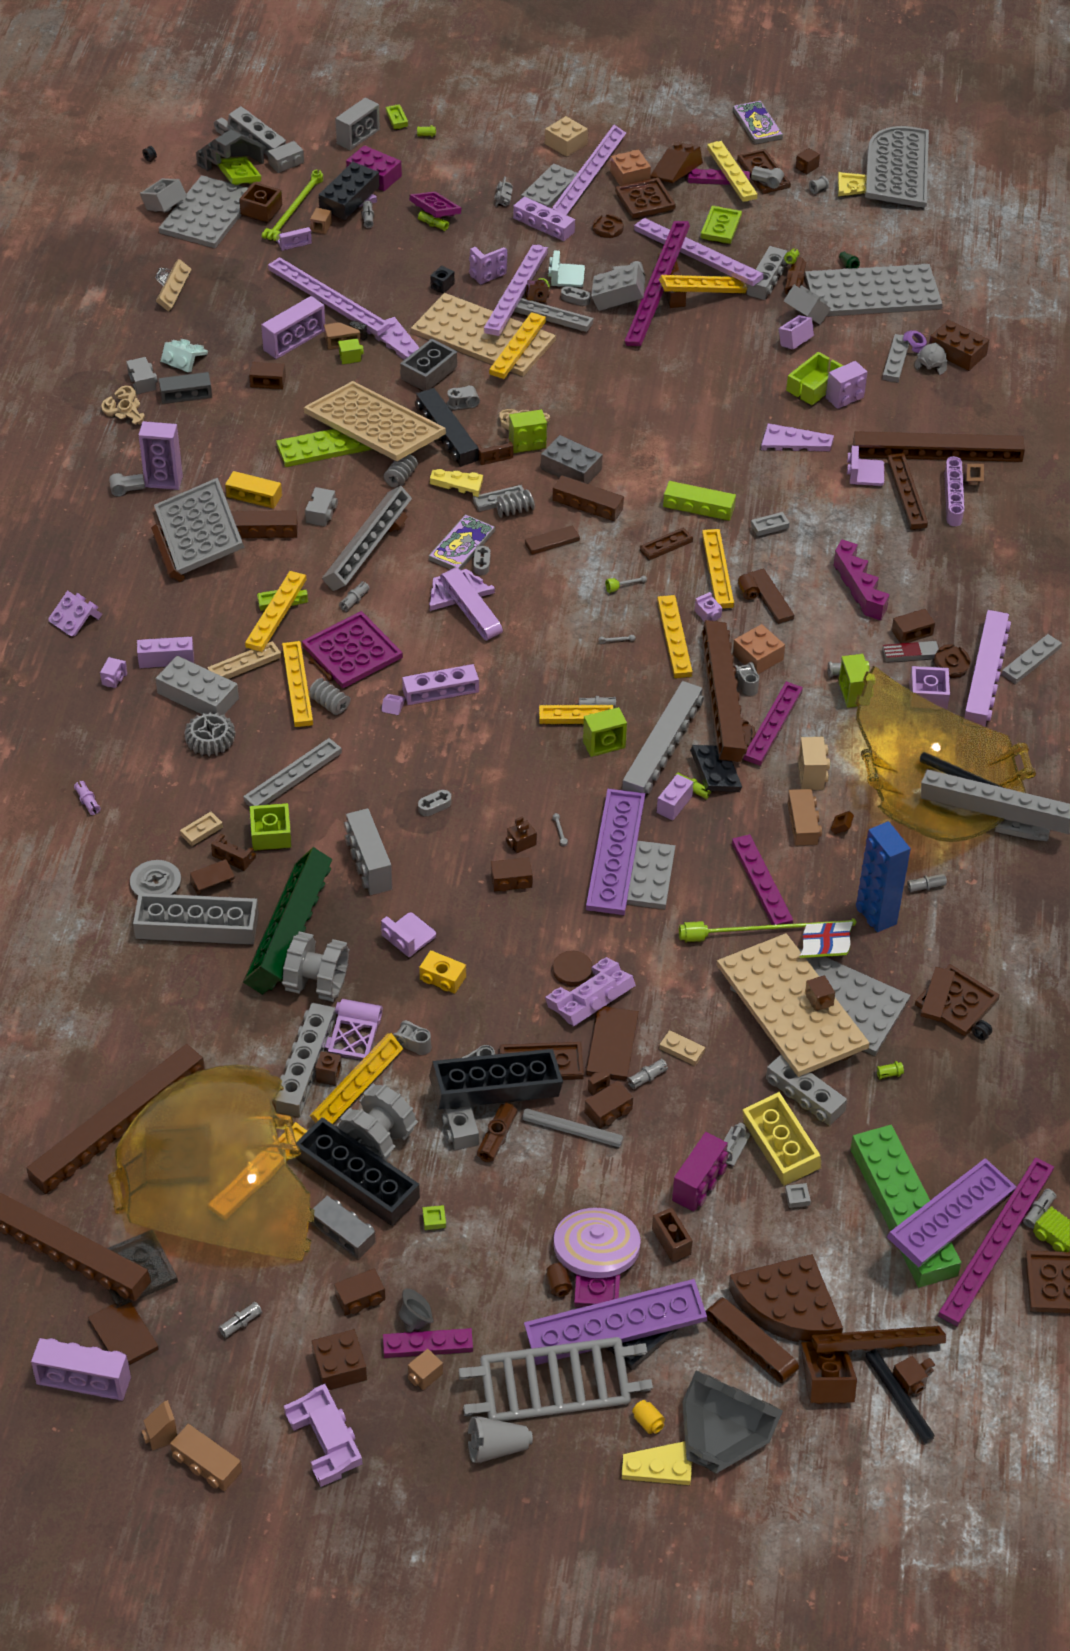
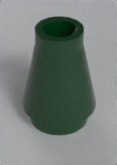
M844 251L839 254V260L842 261L846 269L859 268L860 261L857 256Z

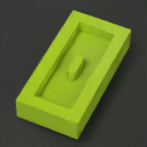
M400 105L386 107V114L393 129L408 127V120Z

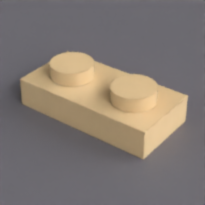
M209 812L181 829L180 835L193 846L223 828V822L212 812Z
M670 1030L659 1046L660 1050L696 1066L705 1052L704 1046Z

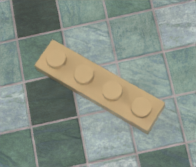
M180 259L175 262L156 300L167 311L172 309L191 271V268Z
M272 641L266 645L263 652L249 650L209 666L207 670L229 679L281 658V652Z

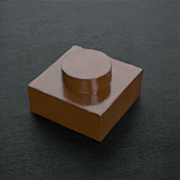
M402 512L388 529L389 533L394 530L399 531L404 527V522L408 518L405 512Z
M850 811L836 815L830 830L834 834L846 832L852 825L854 815Z
M606 1069L594 1073L588 1078V1091L592 1096L610 1086V1074Z

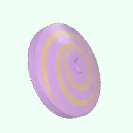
M586 1208L569 1214L558 1224L554 1233V1251L558 1260L568 1270L585 1277L607 1278L626 1271L635 1263L640 1252V1234L634 1223L619 1212L605 1208Z

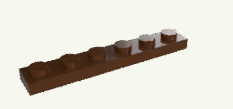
M905 454L888 455L887 462L910 529L927 528L928 521Z
M940 1326L811 1335V1344L816 1352L821 1354H829L834 1351L848 1353L861 1349L872 1351L875 1348L894 1349L902 1346L914 1348L917 1345L937 1346L938 1344L946 1343V1334Z

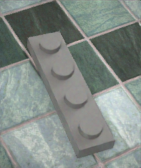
M895 334L882 380L899 383L910 344L908 341H904V335Z
M1047 634L1005 667L1001 675L1017 684L1061 648L1062 643Z

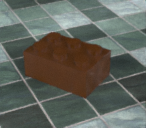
M948 319L930 335L929 344H938L944 349L948 361L970 371L987 355L989 339Z

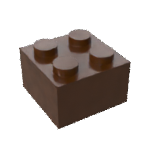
M253 182L239 199L240 214L269 222L283 205L282 190Z
M355 1329L311 1340L312 1353L321 1384H325L328 1391L367 1380L366 1364Z

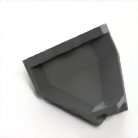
M231 129L196 152L197 165L209 171L212 169L211 162L218 165L221 163V157L227 159L230 156H249L263 164V150L267 147Z
M696 1370L682 1401L686 1460L704 1466L717 1474L770 1443L783 1410Z

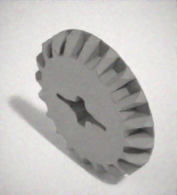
M151 860L142 863L135 868L130 877L131 890L134 891L135 895H139V893L172 895V893H177V888L180 887L181 882L178 868L172 863L163 860ZM156 879L159 883L155 884L153 880Z

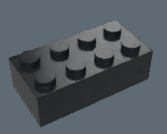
M352 162L318 194L319 208L331 210V215L346 220L379 188V172Z

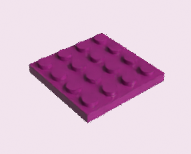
M362 611L302 641V647L332 675L333 679L342 689L403 658V652Z

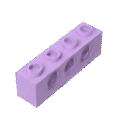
M525 196L513 206L514 219L562 241H565L575 232V219Z
M474 664L402 677V687L407 705L477 693L479 692V678Z

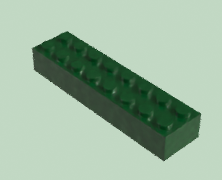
M312 847L294 864L243 980L244 984L262 995L268 990H272L277 982L281 983L283 981V967L293 936L298 935L299 931L305 932L306 926L304 925L310 919L313 913L311 909L319 899L317 896L318 892L323 889L325 885L324 878L331 871L330 864L333 859L315 847Z

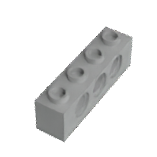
M242 106L229 114L227 126L267 147L263 150L265 155L268 156L269 150L286 144V140Z
M769 246L756 268L757 271L763 273V279L754 286L748 284V296L765 300L768 294H771L773 285L777 284L778 277L782 275L784 267L788 265L784 260L787 250Z
M782 1054L767 1067L766 1079L768 1082L783 1091L787 1097L798 1102L803 1109L813 1113L818 1120L830 1126L845 1112L847 1099L811 1072L798 1077Z
M471 1106L443 1109V1125L448 1126V1130H446L449 1143L452 1142L454 1150L479 1145V1132Z

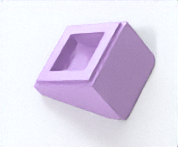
M388 694L383 699L382 712L399 715L405 698Z

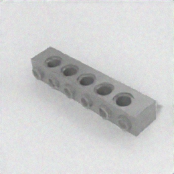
M311 1003L310 1009L305 1011L304 1025L300 1026L298 1030V1041L293 1043L292 1056L287 1059L285 1075L282 1074L280 1077L279 1091L274 1093L273 1103L276 1105V1112L296 1117L301 1116L316 1076L315 1067L321 1051H325L327 1038L330 1037L336 1021L335 1007Z

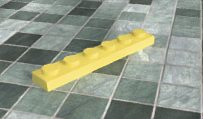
M717 141L707 144V150L742 202L757 199V192L723 142Z

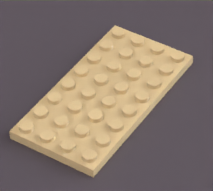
M444 293L411 327V333L427 340L432 338L453 350L493 365L523 322L510 318L500 336L484 333V326L493 313L492 310ZM540 329L510 372L524 376L556 341V335Z
M354 381L304 407L305 414L395 461L401 460L446 434L445 427Z
M786 933L717 960V967L799 1077L869 1048L870 1043L836 998L834 1006L818 1011L814 1010L805 995L807 980L817 978L819 975L806 958H800V950Z

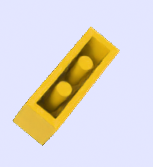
M235 471L232 472L225 484L226 497L272 509L276 507L282 497L280 482Z

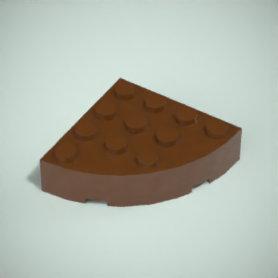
M813 1254L730 1275L728 1289L736 1304L742 1311L744 1310L752 1317L751 1320L771 1334L790 1341L799 1342V1340L811 1341V1335L842 1333V1323Z

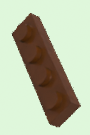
M156 523L151 529L154 534L153 538L158 544L157 549L163 557L161 560L167 568L166 573L170 578H175L181 582L185 579V576L177 571L163 529Z

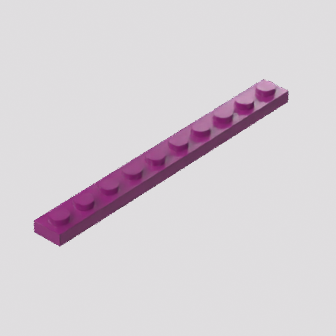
M674 221L644 292V298L640 302L624 341L626 346H641L664 291L659 278L661 275L671 274L690 227L688 221Z
M1036 1157L1034 1158L942 1306L938 1317L957 1327L959 1326L1030 1210L1031 1205L1051 1176L1054 1166Z

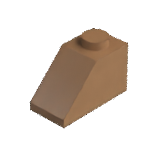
M340 322L324 325V336L328 350L339 348L338 341L358 339L360 344L359 330Z
M168 1400L160 1404L144 1420L143 1439L145 1444L150 1443L152 1451L170 1445L177 1436L175 1419Z

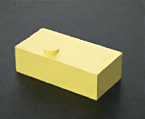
M780 1092L742 1109L744 1124L783 1186L821 1168L819 1152Z

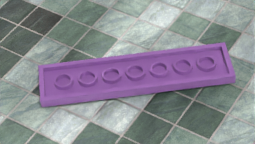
M607 789L586 903V910L625 915L645 793Z
M985 1158L890 1231L887 1238L917 1267H920L1012 1194L1016 1186Z
M695 1279L527 1321L524 1322V1327L531 1349L613 1337L621 1338L622 1343L705 1322L707 1321V1315ZM585 1350V1351H578V1352H579V1354H581V1353L589 1352V1351H592V1350ZM570 1353L556 1354L557 1360L569 1357ZM548 1356L534 1357L535 1365L548 1362Z

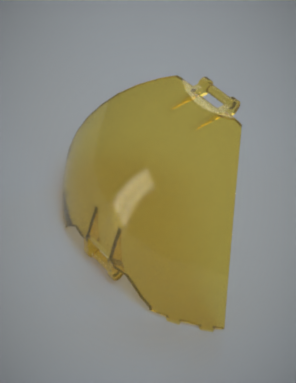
M872 666L870 672L866 671L863 678L865 685L861 696L857 695L855 703L858 706L856 720L868 749L861 751V758L865 762L868 774L867 782L877 790L881 799V803L877 807L889 818L907 829L926 837L946 842L965 841L975 838L1004 821V818L921 798V782L927 769L940 773L943 772L921 763L919 758L923 752H926L1006 789L1026 793L1023 780L1036 776L1035 769L1032 767L1028 755V745L1026 743H1017L1012 746L1008 735L976 724L930 702L902 686L875 666ZM1019 754L1021 755L1022 762L1024 765V768L1020 771H1018L1016 761L1014 758Z
M225 1065L198 1071L180 1079L163 1090L136 1116L115 1150L118 1169L108 1174V1180L112 1185L115 1200V1213H127L130 1223L168 1234L228 1248L303 1261L304 1253L310 1252L311 1240L307 1238L309 1222H314L315 1210L310 1208V1192L307 1191L303 1183L286 1163V1158H296L300 1156L301 1151L300 1147L296 1144L292 1128L294 1125L292 1117L276 1114L271 1102L279 1091L285 1089L281 1085L282 1080L277 1076L271 1075L270 1071L264 1068L248 1065ZM276 1128L285 1131L288 1144L279 1142ZM122 1182L124 1185L126 1195L124 1198L122 1197V1191L120 1186V1183Z

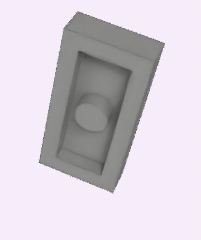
M783 512L751 520V527L757 536L788 529L790 526V522Z

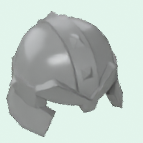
M927 344L917 354L918 357L915 361V368L917 370L922 367V364L929 370L932 367L939 366L937 368L939 375L947 370L945 351L938 344Z

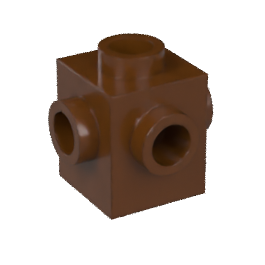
M540 279L535 281L527 280L526 299L537 303H546L547 298L550 296V288L547 283Z

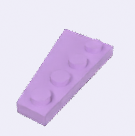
M395 317L385 320L389 323L390 329L379 336L373 334L375 339L379 342L383 341L387 348L394 349L396 354L404 360L419 349L418 345Z
M768 424L761 450L775 448V450L782 451L783 448H792V451H799L802 448H807L808 451H831L834 435Z

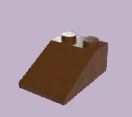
M681 141L673 143L672 146L667 148L651 173L650 178H659L661 181L674 183L703 164L700 146L682 143Z
M801 1342L806 1389L810 1403L844 1404L855 1402L857 1378L849 1353L834 1351L829 1354H821L816 1352L811 1342Z

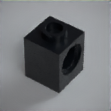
M440 266L430 275L431 289L444 294L455 284V271Z

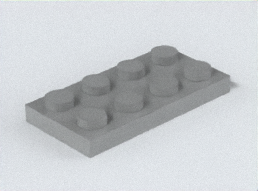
M552 164L521 195V199L525 196L550 208L561 197L578 173Z
M637 841L627 905L666 909L676 845Z

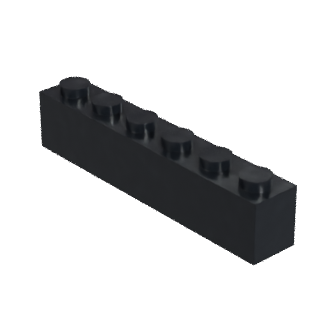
M432 388L416 393V409L420 410L423 417L446 428V434L438 439L443 442L445 449L451 453L453 460L460 467L479 461V448L436 389Z

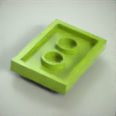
M247 157L223 158L221 163L217 165L234 185H240L241 183L252 184L253 182L261 181V174Z
M712 206L701 231L700 238L731 244L742 217V211Z

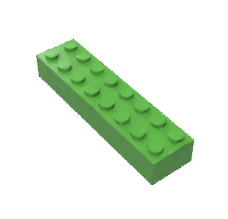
M892 1124L853 1135L850 1150L890 1231H892L928 1203L930 1199ZM951 1242L920 1267H917L900 1250L918 1288L959 1275L962 1262Z

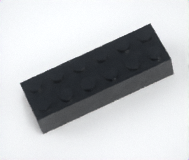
M553 1049L432 1061L429 1074L438 1110L559 1097L563 1084Z
M323 1117L294 1144L295 1159L391 1226L420 1199L419 1183Z

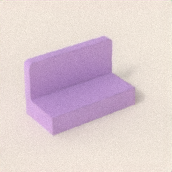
M307 227L279 234L277 242L281 250L312 244L311 230Z

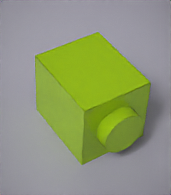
M358 339L338 341L339 356L342 364L361 362V355H364L363 345L359 344Z

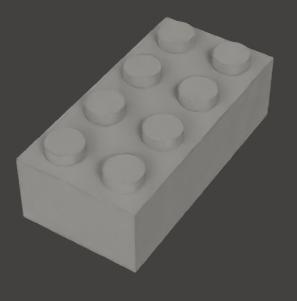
M176 656L155 678L158 694L200 714H209L211 711L212 714L218 712L220 716L224 715L239 699L237 683L179 656Z
M369 809L347 813V822H344V828L347 833L345 841L347 846H351V857L357 862L356 869L358 874H362L361 880L364 889L367 888L370 895L392 890L391 863Z

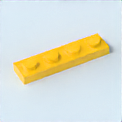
M539 705V723L584 724V716L613 709V705Z

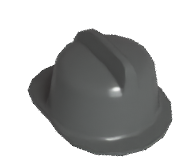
M404 1289L402 1292L403 1304L399 1311V1317L404 1322L407 1332H412L414 1329L421 1330L428 1323H433L431 1308L426 1299L415 1290Z

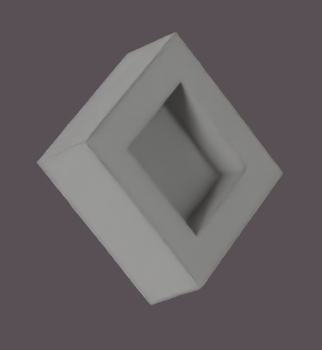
M806 1183L785 1186L789 1208L810 1206L811 1200Z

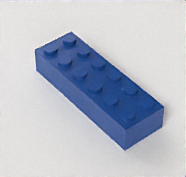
M889 821L868 829L856 902L857 910L865 916L868 924L877 933L897 924L911 850Z

